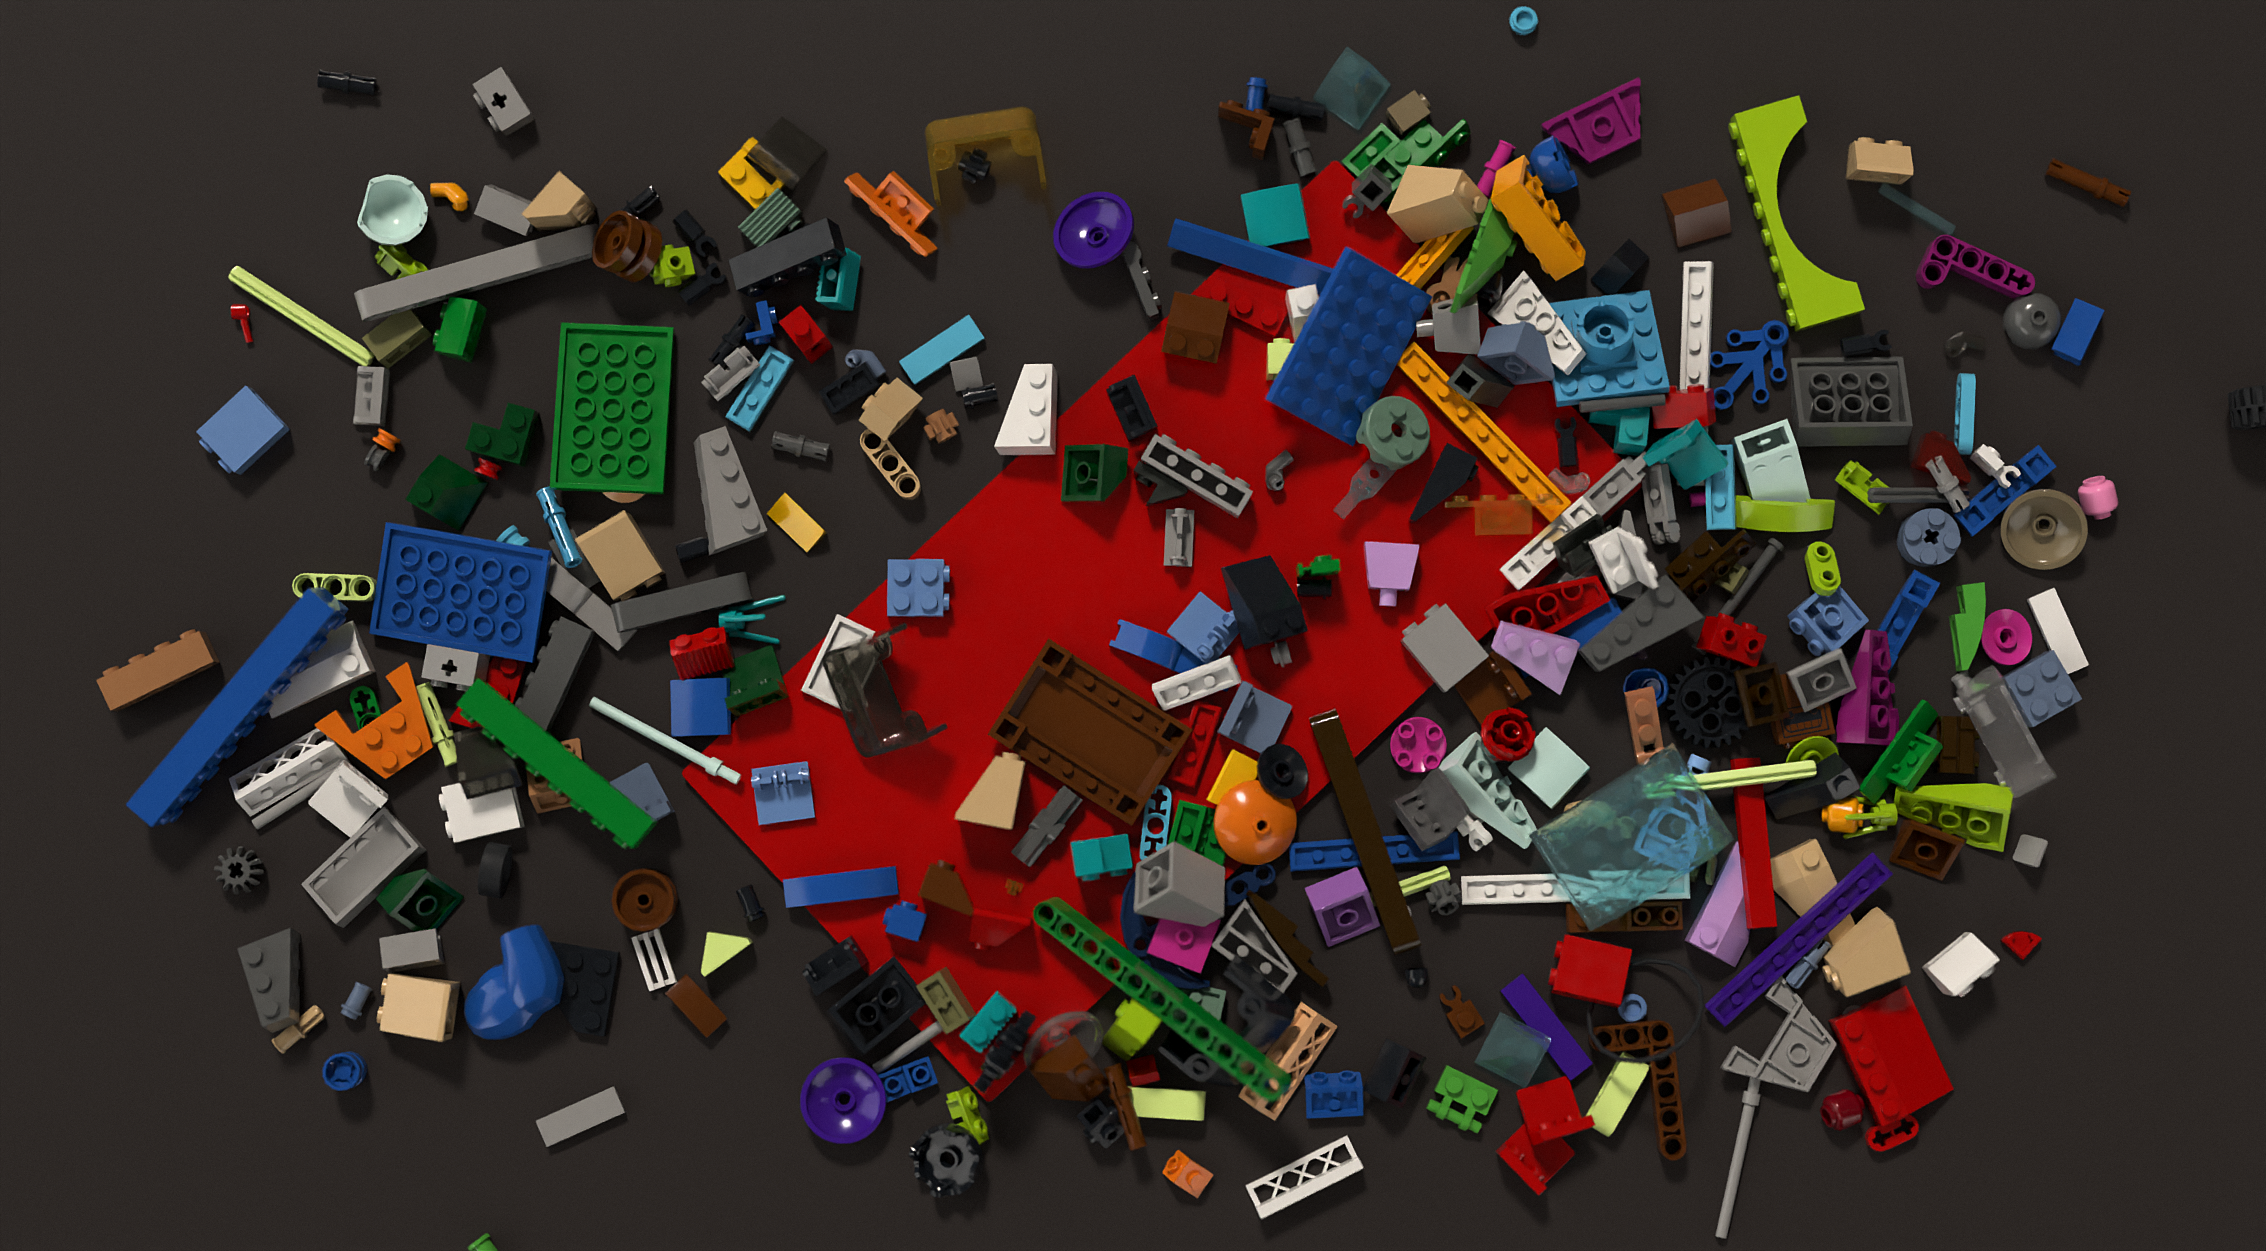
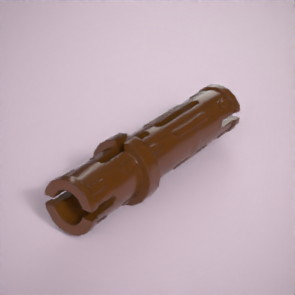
M2052 158L2045 175L2052 176L2094 194L2096 199L2103 198L2121 207L2126 205L2129 199L2128 196L2131 194L2130 190L2108 182V178H2098L2060 162L2055 158Z
M1121 1063L1104 1068L1103 1071L1111 1090L1109 1096L1110 1099H1114L1130 1151L1146 1146L1147 1142L1145 1141L1130 1096L1132 1090L1131 1087L1128 1088Z

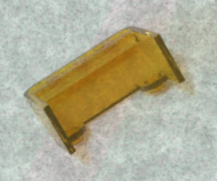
M1016 107L932 121L927 126L925 138L936 206L942 205L937 171L949 169L955 163V147L1011 139L1012 148L1019 156H1036L1041 190L1047 189L1036 117L1029 108Z

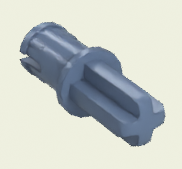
M1822 938L1799 959L1785 979L1790 986L1799 989L1811 972L1818 969L1817 964L1832 947L1829 942L1825 941L1818 950L1817 947L1823 941Z

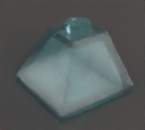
M1346 47L1330 69L1313 99L1319 103H1325L1327 109L1359 130L1391 84L1370 62Z
M1500 1012L1475 1063L1526 1088L1550 1044L1551 1037Z

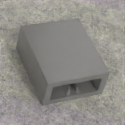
M1446 603L1441 607L1437 604L1424 613L1427 619L1420 625L1413 622L1402 631L1405 637L1400 640L1443 693L1489 656Z

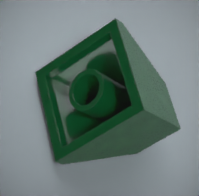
M1107 444L1065 445L1061 501H1105L1127 475L1128 448Z
M439 454L420 474L405 500L460 531L488 482Z
M421 869L394 877L376 899L390 916L414 932L437 929L464 896L426 869Z

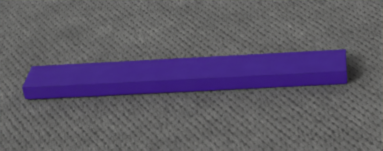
M1872 852L1705 1004V1007L1726 1027L1893 875L1891 871Z

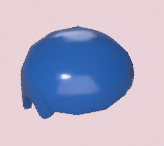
M1651 667L1633 670L1626 677L1623 685L1624 692L1652 686L1655 692L1657 708L1667 700L1670 689L1665 675Z

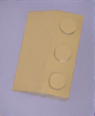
M558 172L524 210L522 215L538 231L575 229L582 224L584 226L592 220L595 215L594 210L596 206L582 190L561 172Z

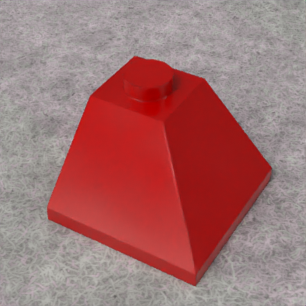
M975 907L969 941L975 942V948L991 950V945H1000L1030 925L1032 918Z

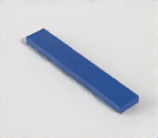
M1175 218L1167 244L1168 247L1297 288L1315 284L1317 294L1319 295L1333 271V268Z
M1453 831L1446 840L1424 851H1421L1410 834L1382 836L1392 864L1460 859L1458 831ZM1353 839L1298 842L1289 845L1290 871L1362 866Z

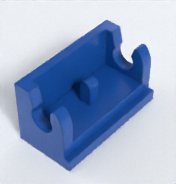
M2075 298L2051 349L2055 351L2054 355L2080 366L2103 317L2104 310Z

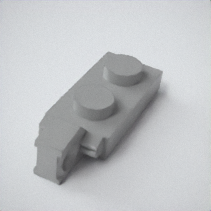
M1646 451L1635 460L1630 456L1625 460L1622 459L1582 495L1601 517L1647 475L1642 470L1647 466V463L1642 458Z

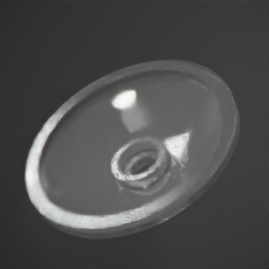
M1083 1011L1065 1012L1047 1020L1032 1034L1024 1052V1061L1027 1068L1074 1034L1093 1058L1099 1050L1104 1036L1100 1021L1093 1014Z

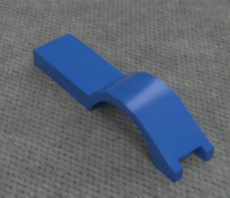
M1121 619L1117 623L1121 627L1116 640H1111L1109 646L1137 655L1177 673H1183L1205 665L1203 661L1178 641Z

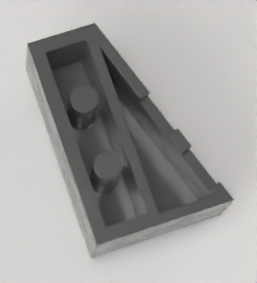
M292 928L237 948L261 1025L272 1033L299 1023L300 987L298 986V969H300V960L298 956L300 933Z

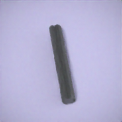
M1936 487L1869 488L1867 492V499L1870 503H1949L1944 494L1940 493ZM1960 487L1966 499L1969 501V489L1966 487Z

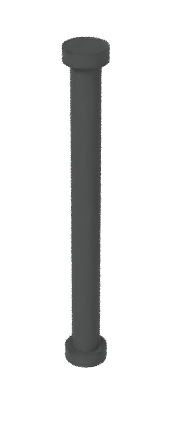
M1772 537L1768 540V547L1751 568L1735 595L1732 594L1719 613L1732 615L1776 553L1784 549V546ZM1694 641L1691 647L1705 656L1707 652L1696 648L1698 642Z

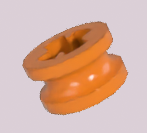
M378 428L379 434L377 437H373L372 440L395 452V444L400 443L401 440Z

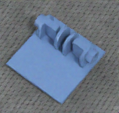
M1200 591L1167 630V633L1207 664L1220 657L1238 635L1239 629L1233 610L1230 612L1224 611Z
M808 761L751 769V782L755 793L759 825L815 817Z

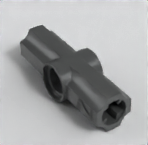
M1063 786L1053 797L1049 805L1043 808L1028 827L1029 830L1011 853L1031 867L1048 844L1051 845L1066 826L1065 822L1083 800Z

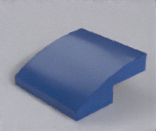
M730 678L670 680L672 737L731 735V713L727 709L724 698L730 696Z

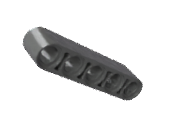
M740 572L612 604L611 609L617 633H622L745 603L752 600L746 572Z

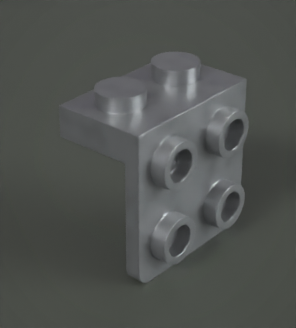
M1440 768L1432 770L1413 792L1394 800L1390 805L1421 851L1446 840L1470 812L1465 801Z

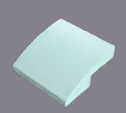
M1545 727L1535 738L1530 753L1521 760L1514 761L1508 767V770L1548 807L1553 809L1590 770V767Z

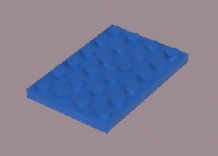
M1345 247L1265 399L1353 446L1357 440L1356 433L1361 425L1364 411L1377 402L1416 329V321L1422 318L1432 296L1356 251Z
M386 522L369 634L533 663L536 661L552 550Z

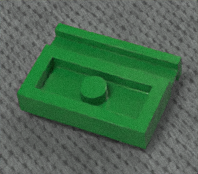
M1332 555L1315 557L1314 562H1311L1308 567H1302V563L1297 564L1295 568L1296 577L1300 579L1303 574L1309 573V577L1338 574L1340 571L1339 559L1332 560Z

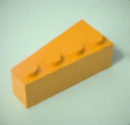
M1523 155L1496 171L1491 202L1498 212L1501 211L1507 218L1511 230L1515 233L1518 232L1522 237L1526 249L1536 255L1542 270L1546 274H1550L1557 281L1584 266L1586 251L1567 221L1560 222V213L1553 199L1546 200L1541 188L1542 182L1537 175L1531 176L1526 168L1529 165V161Z

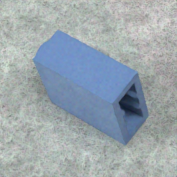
M245 386L196 432L202 437L199 440L200 444L209 453L213 451L217 453L221 458L218 463L229 474L233 471L241 475L286 434L290 428L252 388Z

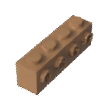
M195 629L189 630L179 636L181 640L173 644L167 641L154 647L155 652L148 656H145L143 653L128 660L129 665L119 668V666H114L103 672L104 677L96 681L110 711L118 712L219 664L220 661L206 632H196Z

